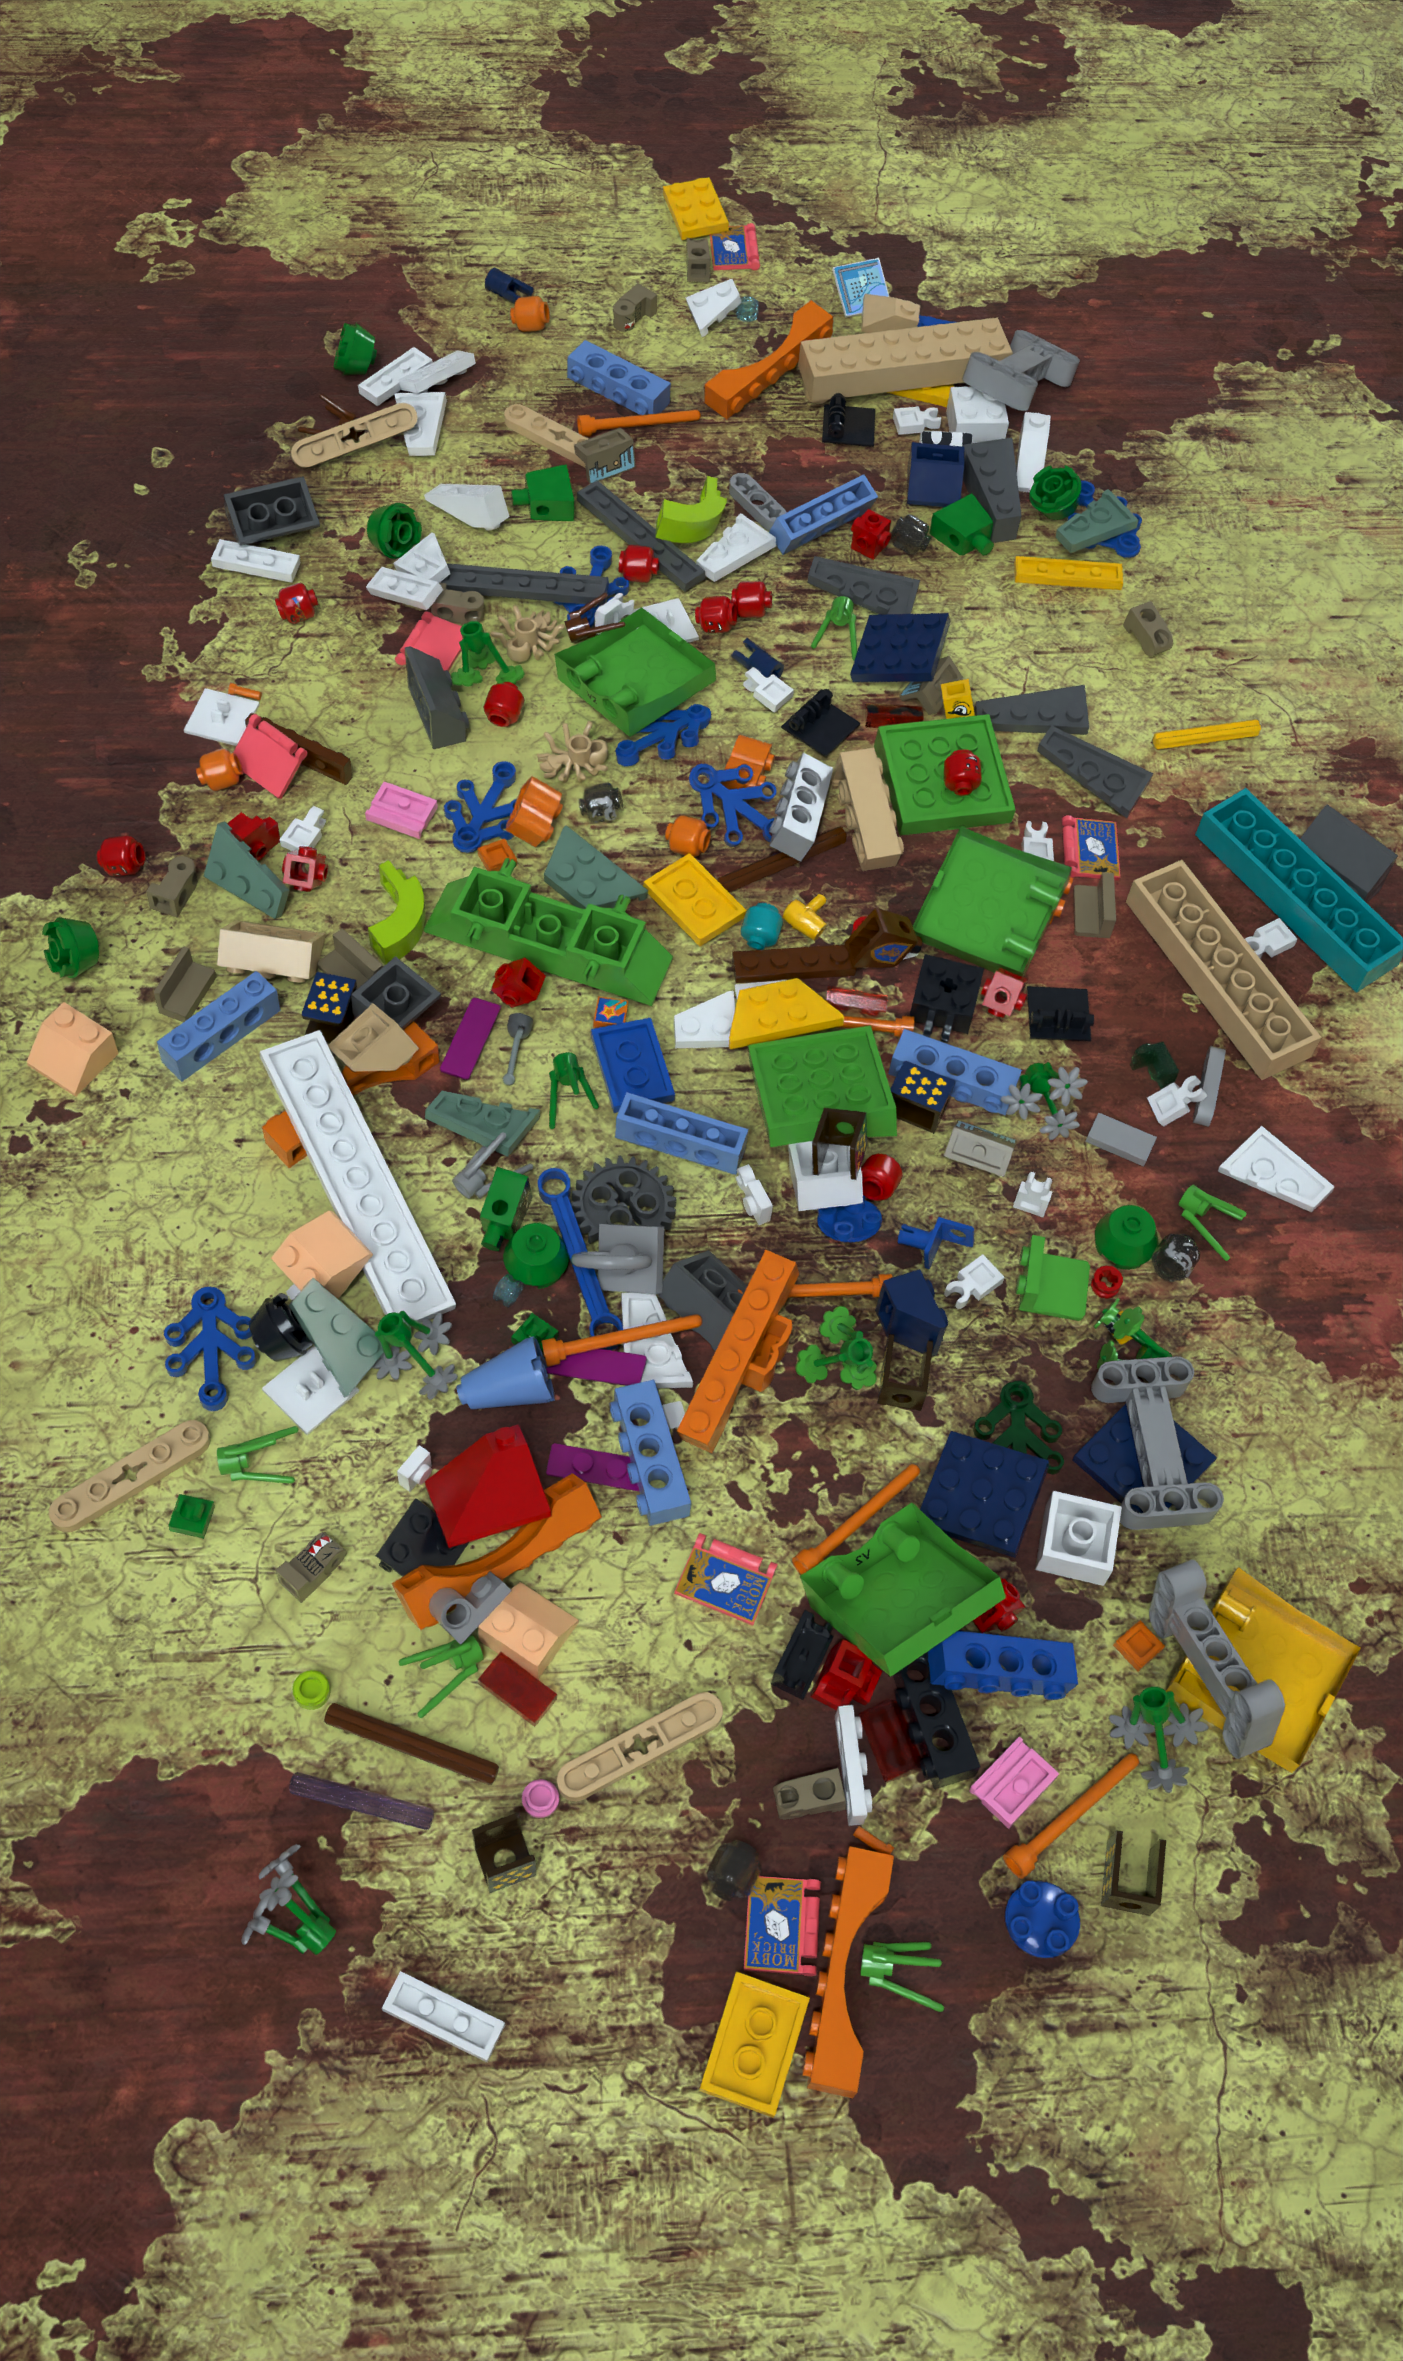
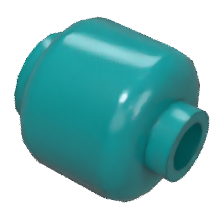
M758 903L756 906L747 909L741 926V936L747 941L749 947L763 950L765 947H772L778 942L783 926V918L779 910L767 903Z

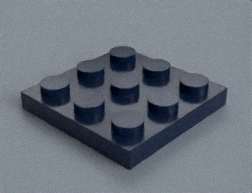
M949 613L869 615L850 673L852 682L933 681L951 622Z
M1126 1404L1072 1459L1120 1503H1122L1126 1494L1131 1489L1144 1487ZM1174 1421L1187 1483H1195L1211 1467L1217 1457ZM1164 1502L1168 1509L1173 1506L1170 1502ZM1130 1504L1133 1511L1143 1513L1139 1506Z
M950 1431L920 1510L949 1537L1016 1558L1046 1477L1049 1460Z

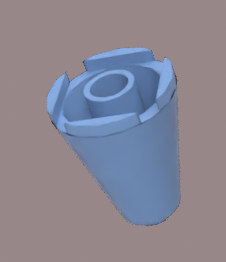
M534 1336L526 1338L461 1377V1384L456 1386L461 1404H468L470 1409L541 1404L555 1400L551 1378L548 1379L546 1371L548 1367L538 1340Z

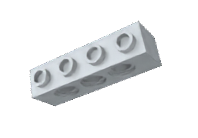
M802 753L797 762L792 761L789 764L785 773V777L788 779L784 782L780 791V795L783 797L778 802L774 812L778 816H776L769 829V832L772 833L769 846L801 862L815 842L833 772L832 767L805 753Z

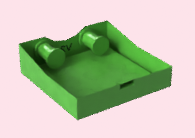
M643 608L638 609L620 621L625 622V627L602 632L595 637L554 654L558 679L629 737L716 681L715 663Z
M989 714L878 727L874 749L877 758H880L882 761L883 776L889 788L899 836L960 829L961 826L970 828L1012 822L1016 809ZM964 749L972 751L981 760L982 783L971 794L959 796L948 790L944 785V761L952 752Z
M961 826L913 924L915 934L921 937L923 943L993 973L1001 967L1024 977L1067 887L1072 867L1012 848Z
M871 1025L748 1045L749 1063L770 1147L813 1141L824 1108L866 1112L867 1137L897 1136L896 1106ZM840 1122L836 1125L841 1133L850 1134L854 1132L853 1126L847 1122Z
M910 1503L883 1521L874 1536L860 1549L847 1555L830 1556L800 1576L810 1607L853 1645L857 1646L861 1652L890 1677L1006 1598L1000 1576L957 1545L913 1503Z

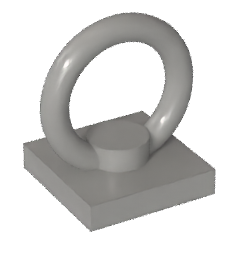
M599 1224V1251L575 1253L571 1257V1262L577 1267L598 1269V1281L603 1291L661 1294L663 1287L664 1227Z

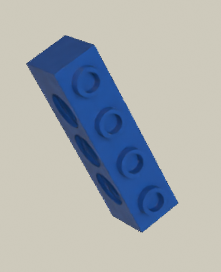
M957 1631L928 1651L931 1684L944 1685L948 1690L974 1688L978 1689L980 1693L986 1694L1004 1691L1011 1692L1016 1697L1034 1694L1044 1695V1698L1048 1700H1058L1064 1698L1069 1691L1078 1685L1073 1643Z

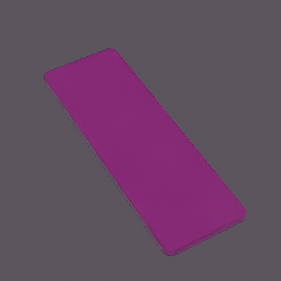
M475 997L471 999L440 1066L441 1072L465 1080L470 1078L500 1012V1005Z
M596 1349L568 1355L566 1360H561L558 1365L549 1366L546 1368L547 1374L628 1386L641 1383L647 1357L639 1354Z
M556 1443L552 1444L546 1470L548 1476L565 1478L573 1473L584 1482L639 1491L638 1484H631L628 1475L627 1464L631 1463L629 1456Z

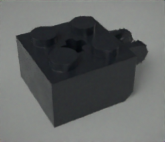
M927 954L924 955L909 1016L915 1017L914 1021L925 1024L924 1036L930 1037L934 1026L943 1028L941 1041L947 1043L951 1030L968 1034L984 968Z

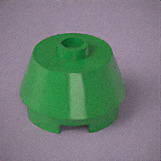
M344 323L333 367L343 372V375H365L369 364L373 365L377 354V349H374L375 336L357 323L355 325Z
M1065 465V468L1052 469V466H1047L1040 470L1033 477L1034 483L1030 490L1029 497L1032 506L1052 520L1064 519L1073 514L1079 505L1082 484L1079 476L1067 465Z
M394 503L375 509L367 523V536L371 544L388 558L397 559L402 557L412 549L413 545H417L421 539L422 525L421 522L416 520L415 510L403 503Z
M58 917L55 921L44 925L42 935H48L49 949L44 950V955L52 973L59 972L60 978L68 977L73 979L98 963L99 942L92 926L88 922Z
M1135 1205L1121 1206L1104 1215L1096 1225V1249L1100 1256L1103 1254L1108 1260L1114 1262V1267L1125 1270L1136 1269L1152 1259L1157 1252L1159 1239L1154 1219L1141 1207Z
M531 1223L521 1227L507 1242L503 1253V1261L508 1273L518 1284L538 1286V1289L551 1286L560 1279L568 1266L569 1255L563 1239L554 1229L542 1223Z

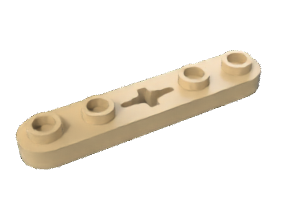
M399 403L304 438L293 445L291 450L292 461L300 468H310L407 432L416 424L417 412L410 404ZM351 428H354L355 432L368 431V433H364L358 438V443H355L353 439L341 441L342 438L350 434Z
M514 404L506 408L504 414L505 425L509 429L585 467V463L575 454L574 444L588 440V438L521 404Z
M196 1420L183 1422L59 1496L52 1502L49 1508V1517L53 1526L62 1532L76 1531L202 1455L210 1445L207 1427L202 1422ZM130 1469L133 1473L137 1472V1479L133 1482L125 1479L124 1472Z
M702 1692L567 1762L560 1768L557 1774L559 1793L569 1801L577 1802L584 1800L709 1733L719 1726L722 1720L723 1706L721 1701L711 1693ZM639 1738L641 1742H646L647 1740L658 1738V1740L652 1741L647 1746V1754L642 1755L640 1751H635L624 1757L623 1754L629 1752L634 1747V1739Z

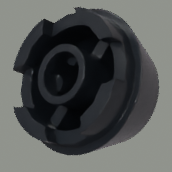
M279 1293L272 1299L266 1298L249 1321L254 1344L262 1353H265L276 1362L304 1355L307 1352V1348L314 1344L313 1341L308 1339L292 1310L285 1303L288 1301V1296L283 1293Z

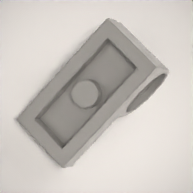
M489 1571L486 1576L479 1578L472 1585L471 1591L465 1598L452 1588L439 1589L430 1599L429 1610L440 1625L459 1644H462L512 1590ZM457 1604L454 1612L446 1616L449 1607Z

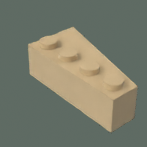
M874 747L840 752L831 776L832 785L839 786V794H837L839 805L846 806L845 822L847 828L850 830L854 829L855 832L852 835V843L862 871L896 866L901 854L904 852L903 841L901 837H897L895 830L897 825L894 810H890L888 803L890 799L889 788L887 784H883L881 776L883 773L882 761L876 757Z

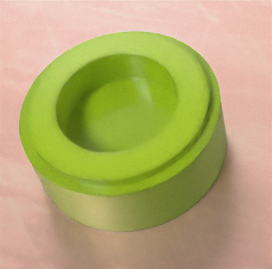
M310 1670L303 1672L293 1683L292 1691L295 1701L304 1709H318L330 1697L328 1679L319 1671Z

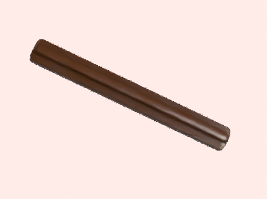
M836 827L816 836L814 844L801 861L845 843L847 834L844 829ZM780 851L719 877L717 881L728 892H731L797 864L800 861Z
M332 1703L326 1711L324 1722L327 1725L487 1785H492L497 1777L499 1766L496 1763L336 1703Z

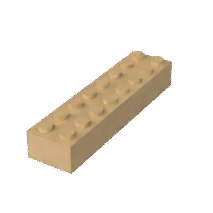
M987 318L801 341L798 367L812 402L831 399L836 393H841L844 397L965 383L962 378L971 353L980 352L1001 361L1012 355L1013 352L999 319Z
M1183 860L1133 880L1126 903L1261 1080L1312 1057L1322 1037Z

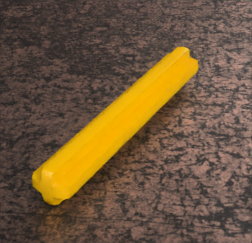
M1254 719L1157 732L1154 734L1152 741L1155 749L1158 750L1254 737L1259 735L1261 725L1258 720Z

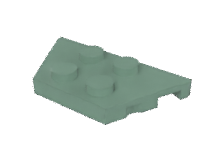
M567 825L563 827L544 872V882L574 906L586 909L588 903L602 908H614L619 895H624V898L628 896L630 899L638 897L639 901L648 898V890Z

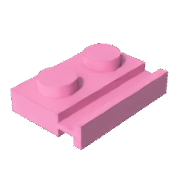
M383 782L371 802L370 809L366 810L365 816L366 820L420 839L423 829H426L438 808V804L435 799Z
M1019 1736L970 1787L969 1792L975 1794L982 1801L981 1803L1009 1829L1057 1779L1059 1773L1036 1751L1025 1745L1023 1739Z

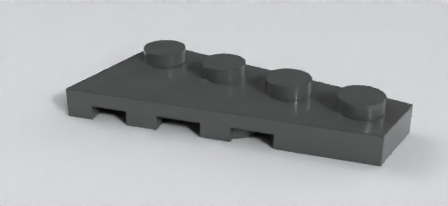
M814 556L807 583L838 597H848L854 604L877 614L885 615L911 614L920 580Z
M1085 685L982 700L975 703V716L989 714L994 731L1047 733L1052 725L1069 734H1088L1089 719Z
M1052 725L1037 749V752L1126 818L1130 815L1153 776V773Z

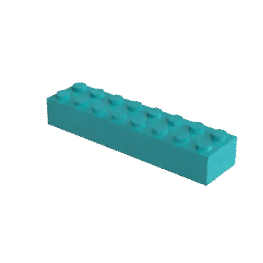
M1247 788L1203 813L1195 836L1356 993L1399 965L1403 958V937Z

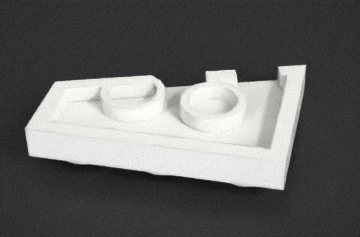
M445 392L394 393L397 404L408 403L417 412L416 424L411 430L404 432L409 456L435 455L447 402Z
M740 513L736 517V523L723 531V537L718 542H713L696 560V564L705 570V576L715 582L776 547V537Z
M1263 1126L1253 1133L1218 1169V1172L1309 1212H1312L1334 1190V1186Z
M633 1292L621 1294L623 1330L667 1320L656 1294ZM671 1333L623 1344V1352L645 1355L647 1357L641 1382L654 1379L657 1388L693 1387L691 1375L686 1370L682 1354L678 1345L675 1344Z

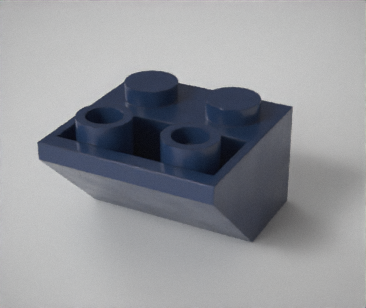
M912 442L907 468V504L946 507L960 500L964 472V447Z
M920 1269L883 1280L875 1312L887 1338L889 1334H894V1342L922 1354L924 1353L927 1341L931 1340L933 1341V1357L938 1354L946 1327H948V1319L943 1308H938L934 1300L935 1292L929 1279L925 1280Z

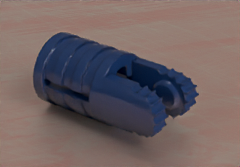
M495 267L489 271L485 279V289L498 294V296L515 304L518 298H521L515 294L517 290L528 296H531L534 292V288L505 274V272Z
M749 638L743 641L745 647L750 652H753L749 659L737 650L731 655L733 659L748 670L754 667L766 678L772 674L780 678L784 670V665L771 657V655Z

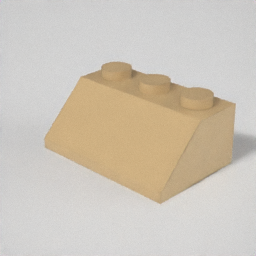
M235 920L220 929L217 966L227 967L226 971L231 973H245V970L259 972L264 978H275L277 974L287 976L288 981L306 982V979H310L316 974L317 962L320 960L326 933Z

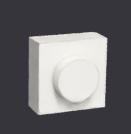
M420 1445L397 1470L399 1485L410 1492L416 1484L422 1485L427 1480L432 1471L430 1452Z

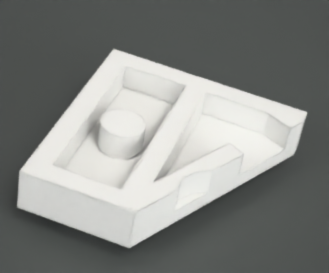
M733 279L686 297L687 305L701 337L709 333L707 328L714 321L720 323L730 311L742 303Z
M430 533L393 563L397 571L440 583L451 574L434 533Z
M728 991L675 1015V1048L729 1047V1036L735 1013L734 991Z

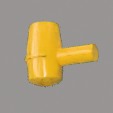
M818 894L807 905H804L797 899L793 900L785 908L782 918L794 930H798L815 941L827 926L816 914L826 903V898Z

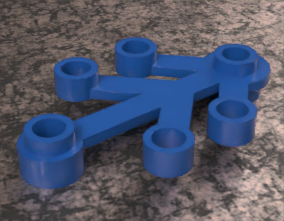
M1081 481L1079 505L1086 506L1087 508V505L1094 500L1095 487L1088 481ZM1117 496V498L1125 506H1127V500L1123 497ZM1073 513V514H1071V515L1068 517V520H1069L1070 518H1072L1075 514H1079V513ZM1133 513L1138 519L1136 529L1086 548L1092 549L1096 545L1113 548L1122 557H1135L1141 549L1140 540L1136 535L1142 523L1141 516Z
M600 545L591 549L590 563L593 567L590 576H602L603 571L607 570L612 564V551L608 547ZM565 566L560 569V573L576 574V570L573 567ZM623 577L614 579L612 583H609L607 595H616L618 593H622L623 596L627 595L629 592V581ZM555 602L556 604L563 605L569 613L579 610L586 605ZM600 605L593 607L580 616L581 619L587 617L590 628L594 625L595 612ZM569 613L567 615V620L571 619Z
M694 704L686 710H671L639 731L652 732L651 734L635 742L623 740L618 743L615 750L617 763L622 766L636 764L639 761V751L663 739L664 741L660 742L657 746L659 757L664 760L673 758L676 755L675 744L679 731L686 727L688 729L681 733L682 745L685 747L698 745L699 730L709 725L711 719L710 709L701 704ZM663 720H676L674 722H660Z
M502 761L493 766L492 775L494 782L481 804L474 793L472 781L464 779L457 783V795L465 800L473 817L470 823L467 824L462 816V805L458 801L451 800L444 805L445 817L448 820H452L456 829L452 840L457 850L465 853L474 852L481 846L482 841L496 837L510 840L515 836L503 830L506 828L508 820H502L496 826L481 829L484 823L510 816L514 809L516 799L509 804L493 808L504 788H509L516 780V769L512 763ZM456 809L457 811L451 812L449 810Z
M698 764L689 774V783L695 791L700 793L703 810L701 820L707 824V829H714L719 822V815L714 811L713 793L722 800L727 830L724 835V841L729 847L738 846L743 839V834L738 828L736 811L760 828L765 840L771 842L772 836L769 834V829L775 818L767 819L743 800L760 798L764 802H769L776 795L775 785L771 782H765L761 786L729 790L721 782L736 780L740 784H747L753 776V770L750 766L742 764L734 769L716 771L711 765ZM739 771H747L749 777L746 779L741 778ZM705 775L708 778V783H700L698 776ZM765 787L769 788L772 791V795L765 796L762 789ZM705 816H713L715 823L708 824L705 821ZM730 833L737 834L738 841L732 842L728 835Z
M215 1287L199 1289L191 1300L193 1309L179 1323H172L164 1330L166 1342L170 1346L177 1347L185 1342L186 1334L202 1320L203 1330L180 1354L168 1356L165 1361V1367L170 1376L180 1377L186 1373L187 1366L202 1351L204 1352L205 1384L200 1387L198 1396L202 1407L208 1411H218L228 1401L226 1388L219 1382L218 1348L235 1360L237 1367L242 1370L251 1369L256 1364V1356L252 1348L247 1346L240 1347L217 1329L216 1318L233 1328L237 1338L248 1339L252 1336L250 1328L246 1331L238 1330L239 1326L243 1324L249 1325L251 1318L247 1316L239 1317L225 1306L224 1294ZM206 1299H214L211 1304L205 1305L202 1303ZM175 1331L181 1333L177 1338L169 1337ZM243 1355L251 1356L250 1360L242 1362L239 1359ZM175 1362L182 1363L178 1369L170 1368ZM210 1390H218L215 1396L210 1397L206 1395Z

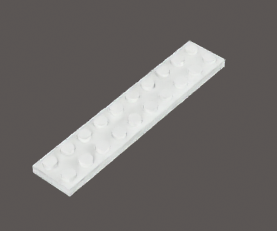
M318 1030L260 1051V1059L336 1215L373 1254L362 1269L384 1314L405 1311L410 1318L422 1323L426 1319L434 1318L438 1313L444 1314L454 1310L456 1307L454 1298L321 1031Z

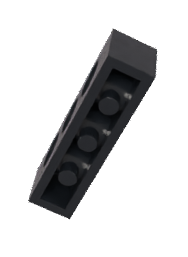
M926 1652L894 1674L893 1678L897 1689H895L897 1705L901 1711H906L910 1722L907 1724L909 1738L913 1745L918 1744L922 1758L919 1759L922 1774L926 1780H931L934 1789H938L975 1777L981 1766L953 1691L946 1689L944 1685L931 1684L928 1652ZM910 1670L919 1671L924 1676V1681L915 1682L911 1680L907 1672ZM920 1705H932L936 1709L937 1715L927 1716L923 1714ZM942 1738L946 1740L950 1750H938L933 1745L932 1739Z

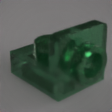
M1163 1041L1155 1044L1146 1043L1135 1050L1130 1063L1132 1070L1148 1066L1151 1078L1157 1081L1160 1089L1173 1082L1175 1083L1179 1073V1069Z

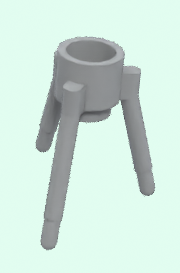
M502 1132L488 1147L482 1145L465 1168L452 1179L454 1186L464 1197L470 1199L475 1194L481 1199L489 1191L491 1182L484 1185V1181L487 1178L479 1167L506 1138V1133ZM527 1164L513 1172L523 1175L533 1169V1164Z

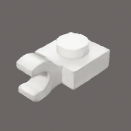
M616 594L614 598L599 606L594 616L595 627L620 622L622 617L633 612L634 600L623 603V594Z
M754 667L745 673L748 679L743 683V686L747 690L754 692L753 697L774 713L793 697L794 690L772 674L766 678Z
M313 806L303 821L295 818L279 839L281 847L290 851L299 850V846L314 848L322 837L321 829L326 823V819L321 818L324 810Z

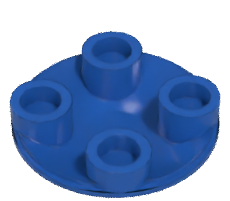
M863 1195V1203L818 1209L817 1222L820 1230L834 1240L859 1242L872 1237L879 1231L882 1225V1215L874 1204L865 1200Z
M1026 1881L1011 1895L1007 1902L1005 1923L1008 1933L1019 1948L1032 1956L1040 1958L1057 1957L1068 1951L1078 1937L1080 1930L1079 1905L1074 1896L1067 1894L1063 1889L1054 1884L1042 1881Z

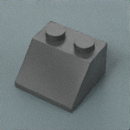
M395 956L351 994L352 1014L358 1018L371 1004H375L404 1030L441 997V993Z

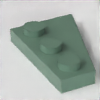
M1107 489L1102 493V497L1098 501L1093 500L1089 503L1084 512L1075 514L1057 529L1055 538L1070 553L1136 529L1138 519Z
M225 821L218 823L204 877L272 918L281 917L289 889L266 864H260L249 853L251 848L244 841L239 842L231 833L232 828Z
M441 1091L425 1109V1119L485 1147H488L502 1132L506 1133V1138L495 1151L507 1157L540 1118L539 1109L529 1108L528 1112L512 1109V1104L500 1102L499 1106L482 1103L480 1098L446 1091Z
M312 1278L291 1301L289 1307L308 1339L313 1341L323 1358L322 1362L327 1370L331 1371L339 1385L340 1392L345 1398L357 1386L384 1351L380 1341L375 1336V1331L318 1281Z

